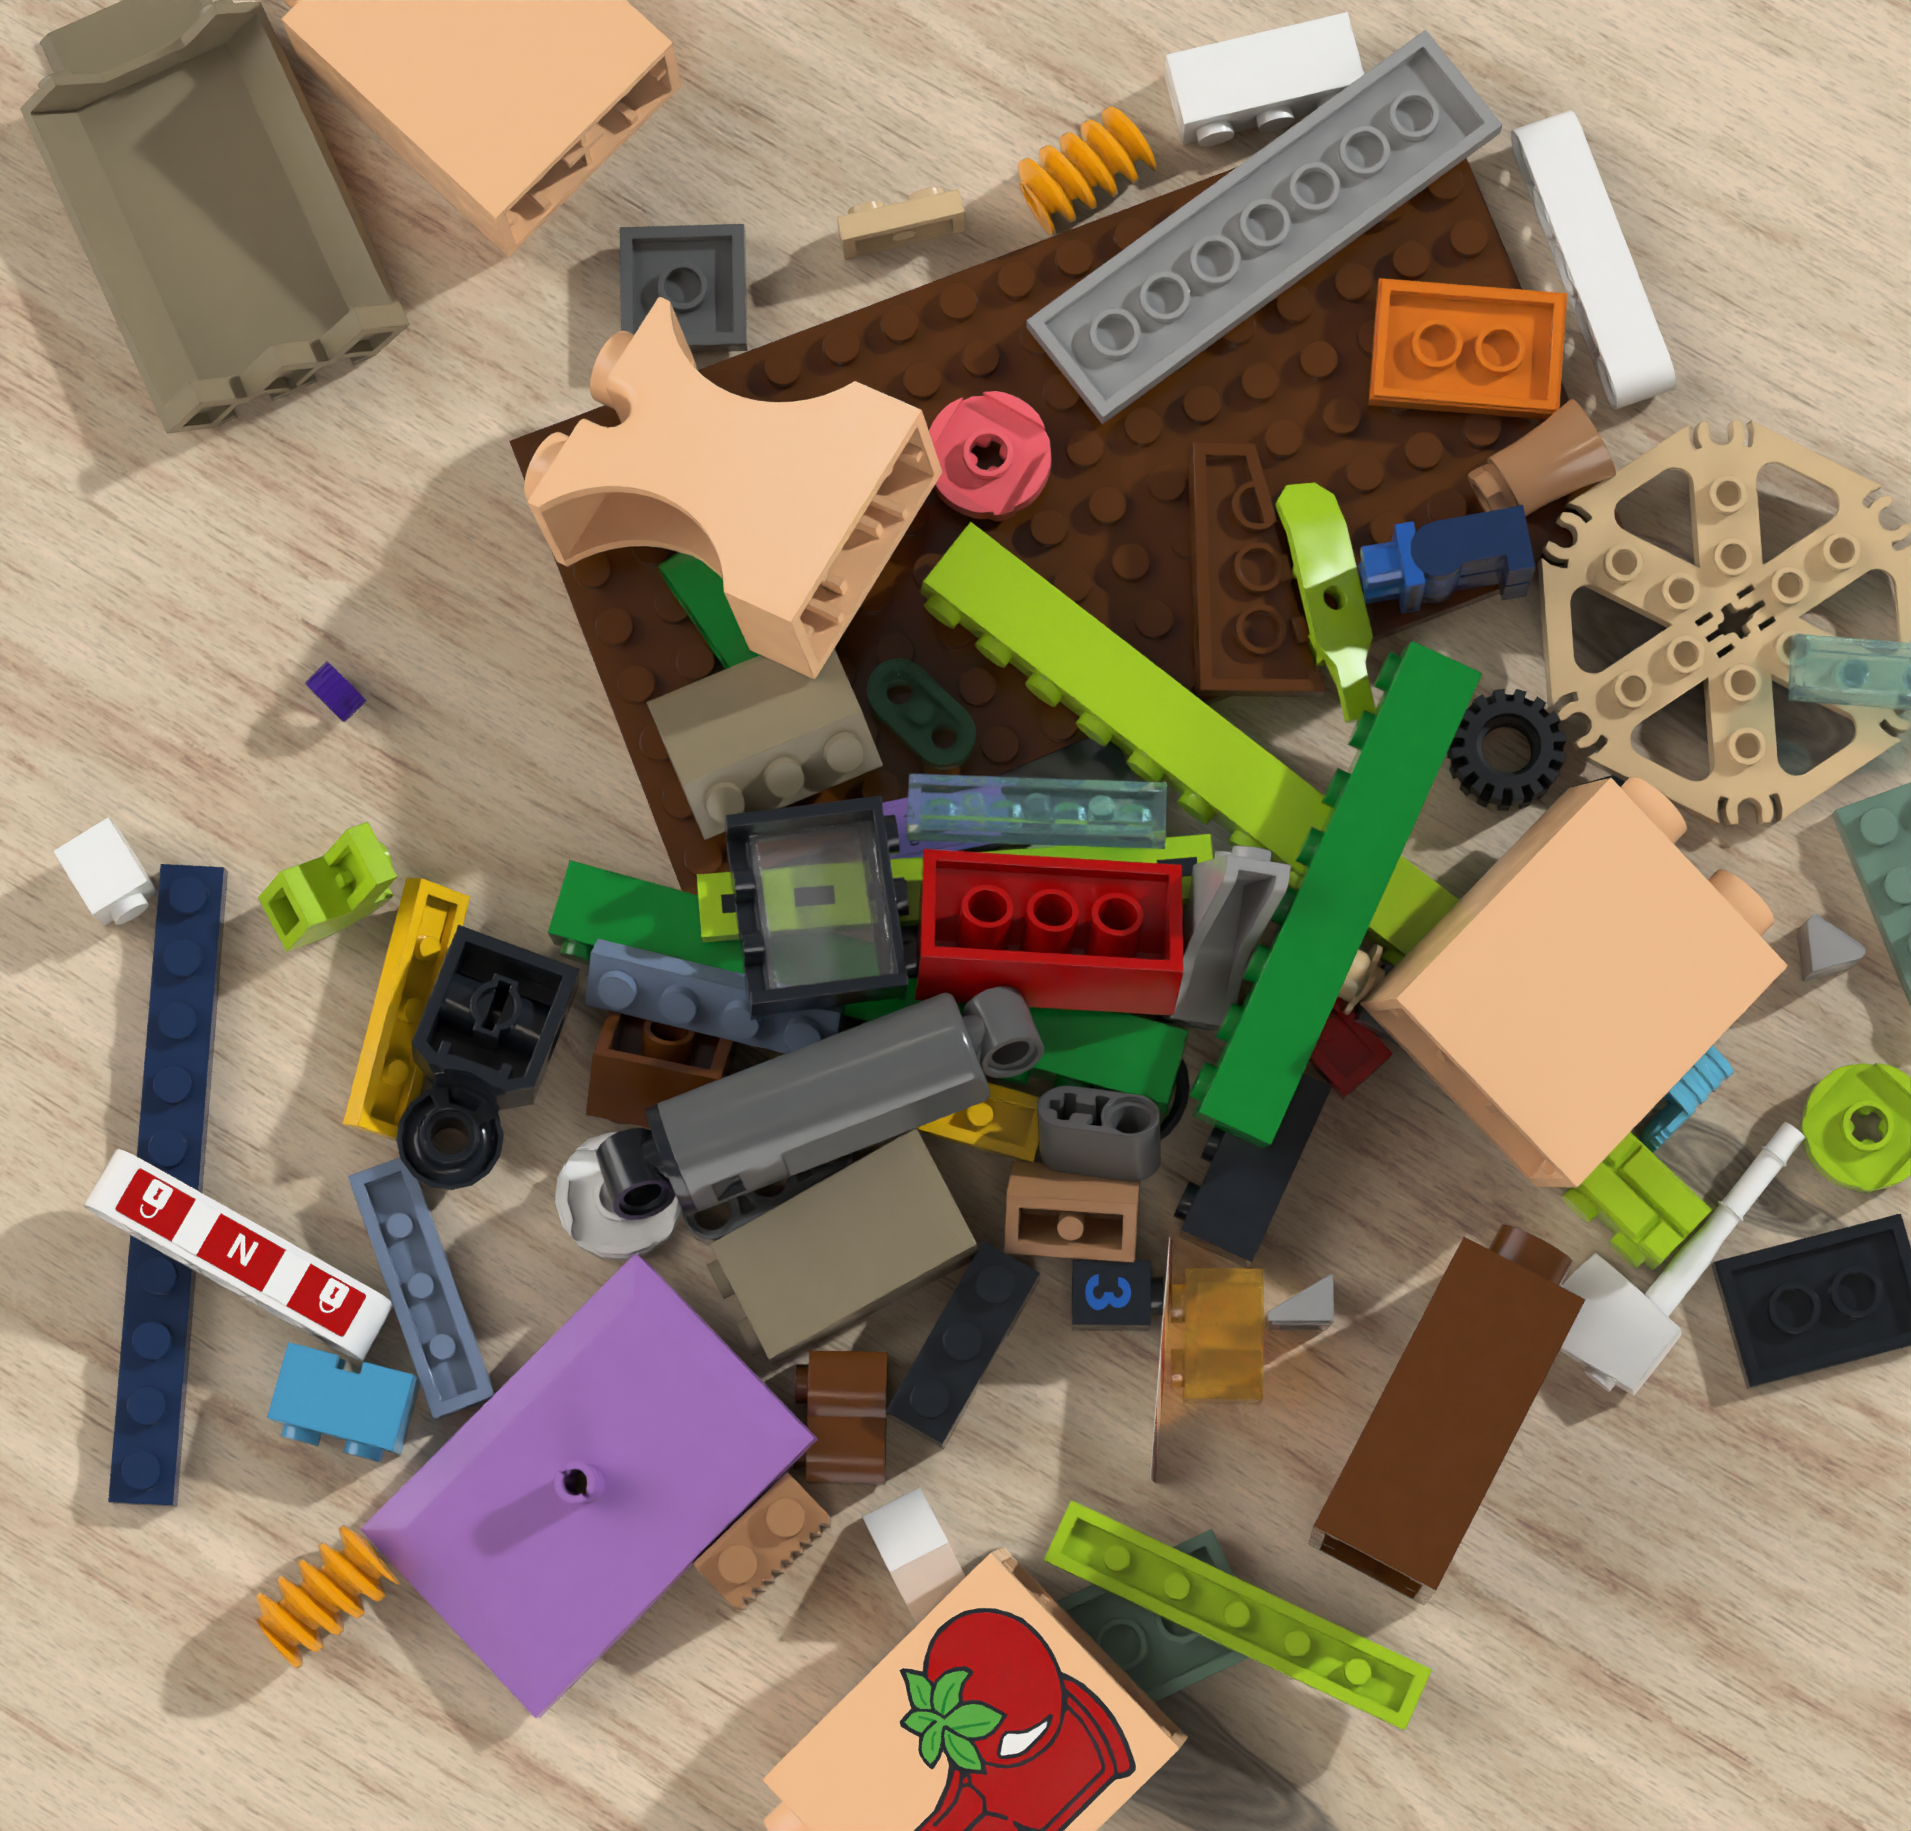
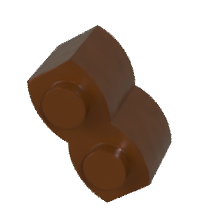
M809 1350V1365H796L795 1404H808L807 1428L818 1438L793 1464L794 1469H806L807 1484L885 1485L888 1352Z

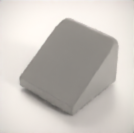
M1333 1274L1328 1275L1269 1310L1265 1317V1327H1269V1330H1327L1334 1322Z

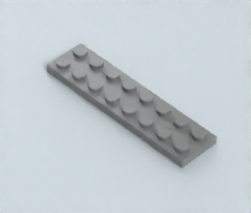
M1424 30L1027 320V329L1103 425L1500 134L1502 123L1429 33Z

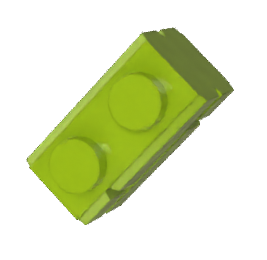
M1631 1132L1577 1188L1565 1187L1567 1191L1561 1196L1568 1207L1581 1219L1590 1223L1596 1217L1614 1234L1609 1240V1244L1628 1264L1638 1268L1644 1263L1652 1271L1712 1211L1704 1201Z

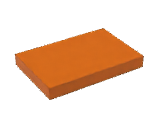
M1379 278L1376 295L1368 405L1547 420L1560 409L1567 293Z

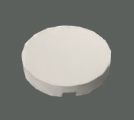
M609 1132L588 1139L569 1157L557 1177L555 1204L563 1228L580 1248L601 1259L628 1261L635 1253L641 1256L651 1254L668 1240L682 1216V1208L675 1196L673 1202L664 1211L644 1219L628 1220L619 1217L613 1211L596 1156L600 1144L608 1137L617 1133Z

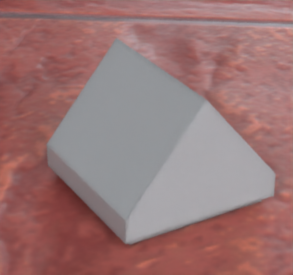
M1812 914L1797 933L1803 982L1849 970L1866 952L1865 946L1818 914Z

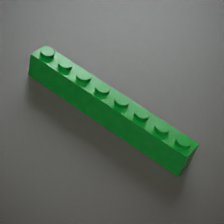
M1411 641L1402 650L1400 656L1389 652L1374 684L1375 688L1384 692L1374 714L1363 710L1352 731L1348 745L1356 748L1357 752L1348 772L1337 768L1325 791L1321 803L1331 807L1322 829L1319 830L1311 826L1301 844L1295 861L1305 867L1295 889L1287 886L1282 900L1270 921L1279 924L1270 945L1266 947L1258 943L1246 966L1242 979L1251 982L1252 985L1242 1006L1231 1002L1219 1026L1216 1038L1225 1042L1224 1047L1215 1065L1206 1061L1203 1063L1192 1086L1189 1097L1199 1101L1192 1115L1193 1117L1262 1149L1272 1144L1481 678V672L1414 641Z

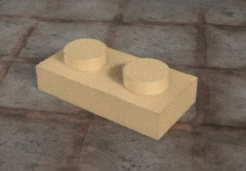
M941 187L924 188L909 195L908 201L886 206L881 201H868L851 207L847 211V215L837 217L839 237L845 259L965 232V212L959 189L945 192Z

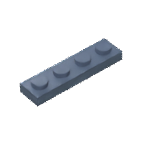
M597 939L591 951L585 1005L785 1054L841 1033L846 1006L841 1005L771 1014L750 1021L744 974ZM776 982L777 988L790 987V985Z
M400 1157L348 1176L433 1419L439 1420L487 1402L495 1394V1390L420 1180L412 1176Z

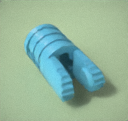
M1713 1045L1663 1097L1668 1104L1641 1131L1639 1140L1652 1153L1658 1150L1696 1111L1695 1108L1699 1104L1702 1105L1708 1099V1095L1711 1092H1715L1721 1086V1082L1724 1079L1727 1080L1734 1073L1732 1066Z

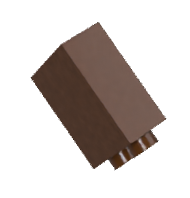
M1506 1224L1500 1226L1489 1249L1463 1237L1313 1526L1308 1545L1423 1606L1428 1602L1447 1571L1586 1300L1561 1287L1573 1264V1260L1568 1255L1546 1241Z

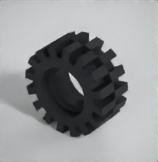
M1505 689L1493 690L1492 695L1487 698L1482 694L1474 699L1472 705L1466 709L1447 751V758L1451 760L1449 770L1452 778H1458L1461 782L1459 789L1466 797L1472 793L1478 798L1476 804L1485 808L1488 803L1498 805V811H1508L1510 806L1518 805L1519 809L1530 806L1532 800L1535 798L1540 799L1548 792L1564 763L1566 752L1563 751L1566 736L1565 731H1560L1558 728L1559 717L1555 711L1549 714L1544 709L1546 702L1538 696L1535 701L1525 698L1527 691L1516 689L1514 694L1510 695L1505 694ZM1509 727L1520 731L1527 738L1531 748V757L1525 767L1516 772L1504 773L1493 769L1486 762L1482 753V742L1485 736L1492 730Z

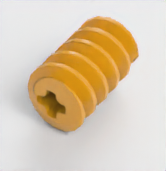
M1114 106L1107 107L1102 111L1103 126L1093 119L1086 120L1081 124L1082 139L1072 132L1061 135L1059 141L1061 152L1051 145H1045L1040 148V165L1030 158H1024L1019 161L1020 190L1034 217L1048 235L1055 233L1051 215L1055 211L1071 223L1076 220L1073 200L1078 198L1091 210L1097 207L1094 187L1099 185L1110 196L1114 197L1117 195L1118 190L1114 177L1117 173L1120 172L1133 184L1138 182L1139 178L1135 164L1138 160L1141 159L1148 167L1156 171L1157 165L1148 142L1133 121Z
M344 1525L338 1528L344 1546L340 1552L324 1542L318 1545L323 1566L317 1568L304 1559L297 1562L303 1579L301 1584L297 1585L282 1575L276 1579L282 1595V1599L279 1602L262 1592L256 1595L262 1613L256 1619V1622L281 1655L297 1669L303 1665V1658L298 1644L305 1646L313 1652H319L324 1648L319 1627L334 1635H340L344 1632L340 1610L356 1619L361 1618L365 1614L360 1597L361 1593L376 1602L385 1598V1591L380 1579L381 1576L397 1585H401L387 1564L365 1538Z

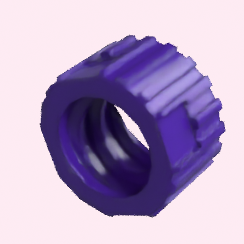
M327 661L305 682L306 686L342 722H346L366 702L364 697Z

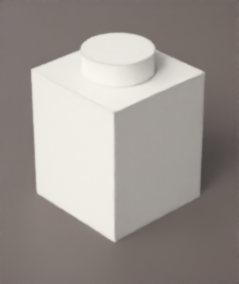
M106 818L53 851L91 914L104 926L112 921L116 925H120L136 918L148 908L149 904L146 900L158 893L125 837L109 818Z

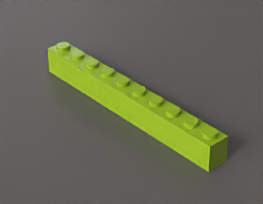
M970 522L923 581L920 593L928 599L924 604L926 610L949 628L954 629L959 623L979 638L974 644L975 647L996 665L1005 668L1010 662L1028 676L1029 679L1025 683L1026 687L1043 702L1056 707L1060 701L1079 716L1076 725L1092 740L1102 746H1106L1112 741L1130 755V758L1126 761L1127 765L1145 781L1156 786L1162 780L1181 796L1177 800L1178 805L1194 819L1205 825L1212 819L1232 834L1228 839V843L1232 848L1233 846H1249L1266 849L1272 852L1271 862L1291 865L1288 886L1295 889L1305 867L1295 861L1301 844L1311 826L1319 830L1322 829L1331 807L1321 803L1324 795ZM1401 855L1364 938L1374 945L1377 944L1383 947L1384 953L1380 958L1383 964L1389 963L1396 966L1449 912L1459 899Z

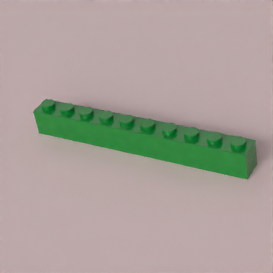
M569 860L547 932L554 945L561 946L559 954L562 957L589 965L591 951L597 939L744 974L739 940L702 942L698 895ZM833 932L770 937L775 979L778 983L798 986L879 975L873 943ZM908 979L909 985L905 1000L895 998L846 1005L843 1026L846 1025L854 1028L921 1002L922 1000H915V979ZM957 1003L961 1016L967 1003ZM1028 1007L1043 1043L1044 1053L1039 1062L1031 1069L1016 1076L998 1079L1026 1085L1030 1076L1054 1083L1053 1088L1076 1086L1141 1095L1152 1100L1157 1105L1160 1113L1167 1114L1186 1048L1188 1030L1123 1012Z

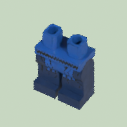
M1523 505L1433 521L1423 525L1417 532L1415 531L1414 521L1395 524L1392 541L1361 547V562L1358 564L1365 604L1398 599L1401 614L1419 611L1422 601L1438 604L1448 600L1456 591L1495 584L1499 585L1501 601L1526 597L1535 570Z

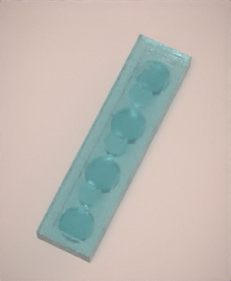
M910 774L906 837L907 840L1165 849L1167 782Z

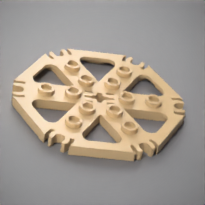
M1740 419L1732 420L1728 424L1727 433L1729 439L1726 445L1715 444L1710 439L1708 421H1701L1696 425L1693 432V444L1696 450L1691 445L1689 438L1690 424H1688L1616 471V476L1601 481L1569 502L1565 508L1576 510L1586 518L1587 523L1573 513L1562 512L1555 523L1572 533V546L1570 548H1563L1548 541L1541 551L1547 559L1555 563H1564V568L1550 565L1543 558L1537 562L1548 708L1558 699L1572 695L1574 702H1569L1556 713L1560 722L1572 715L1582 717L1587 724L1586 734L1571 745L1575 751L1585 750L1600 739L1604 742L1603 746L1595 754L1584 758V761L1625 782L1630 777H1637L1648 782L1668 798L1675 807L1713 826L1720 824L1717 807L1718 800H1722L1721 819L1725 827L1738 824L1739 816L1737 809L1741 801H1749L1756 807L1758 825L1770 823L1774 811L1773 803L1769 796L1774 798L1777 808L1776 823L1783 820L1903 740L1889 735L1880 727V723L1885 729L1893 733H1904L1911 726L1909 721L1897 716L1893 708L1894 701L1898 697L1905 698L1911 702V683H1902L1903 678L1911 680V543L1906 548L1894 551L1892 546L1908 536L1911 531L1910 523L1907 522L1894 531L1884 529L1879 522L1880 511L1894 502L1891 495L1881 496L1867 507L1862 504L1863 500L1870 493L1879 490L1883 486L1752 420L1746 424L1749 434L1748 447L1742 445L1745 439V427ZM1767 464H1778L1829 489L1837 499L1838 508L1832 520L1763 565L1757 474ZM1668 469L1681 470L1688 476L1694 565L1623 530L1615 520L1614 510L1619 500ZM1881 571L1887 574L1894 584L1898 646L1892 655L1883 658L1876 657L1799 617L1865 573ZM1585 586L1667 627V629L1599 673H1588L1579 668L1574 658L1570 600L1576 589ZM1750 586L1752 592L1739 599L1737 593ZM1755 604H1758L1760 609L1748 616V621L1741 627L1745 635L1744 638L1740 639L1736 633L1732 632L1725 636L1721 634L1711 642L1707 641L1705 637L1719 629L1718 625L1725 619L1721 611L1723 607H1726L1729 612L1734 614L1740 610L1745 612ZM1705 615L1708 621L1698 627L1695 621ZM1771 617L1774 623L1761 631L1758 625ZM1727 647L1730 652L1719 658L1716 653ZM1703 681L1710 774L1704 780L1691 781L1640 756L1632 747L1631 734L1637 724ZM1772 681L1852 720L1855 726V734L1852 741L1846 747L1803 775L1795 776L1786 773L1780 767L1777 758Z

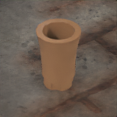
M1570 399L1539 426L1513 444L1488 457V464L1482 465L1467 474L1469 483L1485 512L1523 505L1526 517L1541 507L1580 488L1616 476V470L1607 447L1583 408L1574 399Z

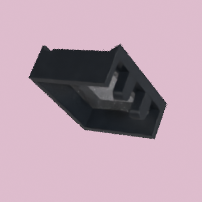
M881 796L726 815L724 836L750 1021L778 1013L895 998L905 1000L909 985L908 979H915L918 976L917 955L913 939L902 941L899 917L909 915L907 888L904 877L893 878L890 854L900 852L898 828L895 815L884 816Z

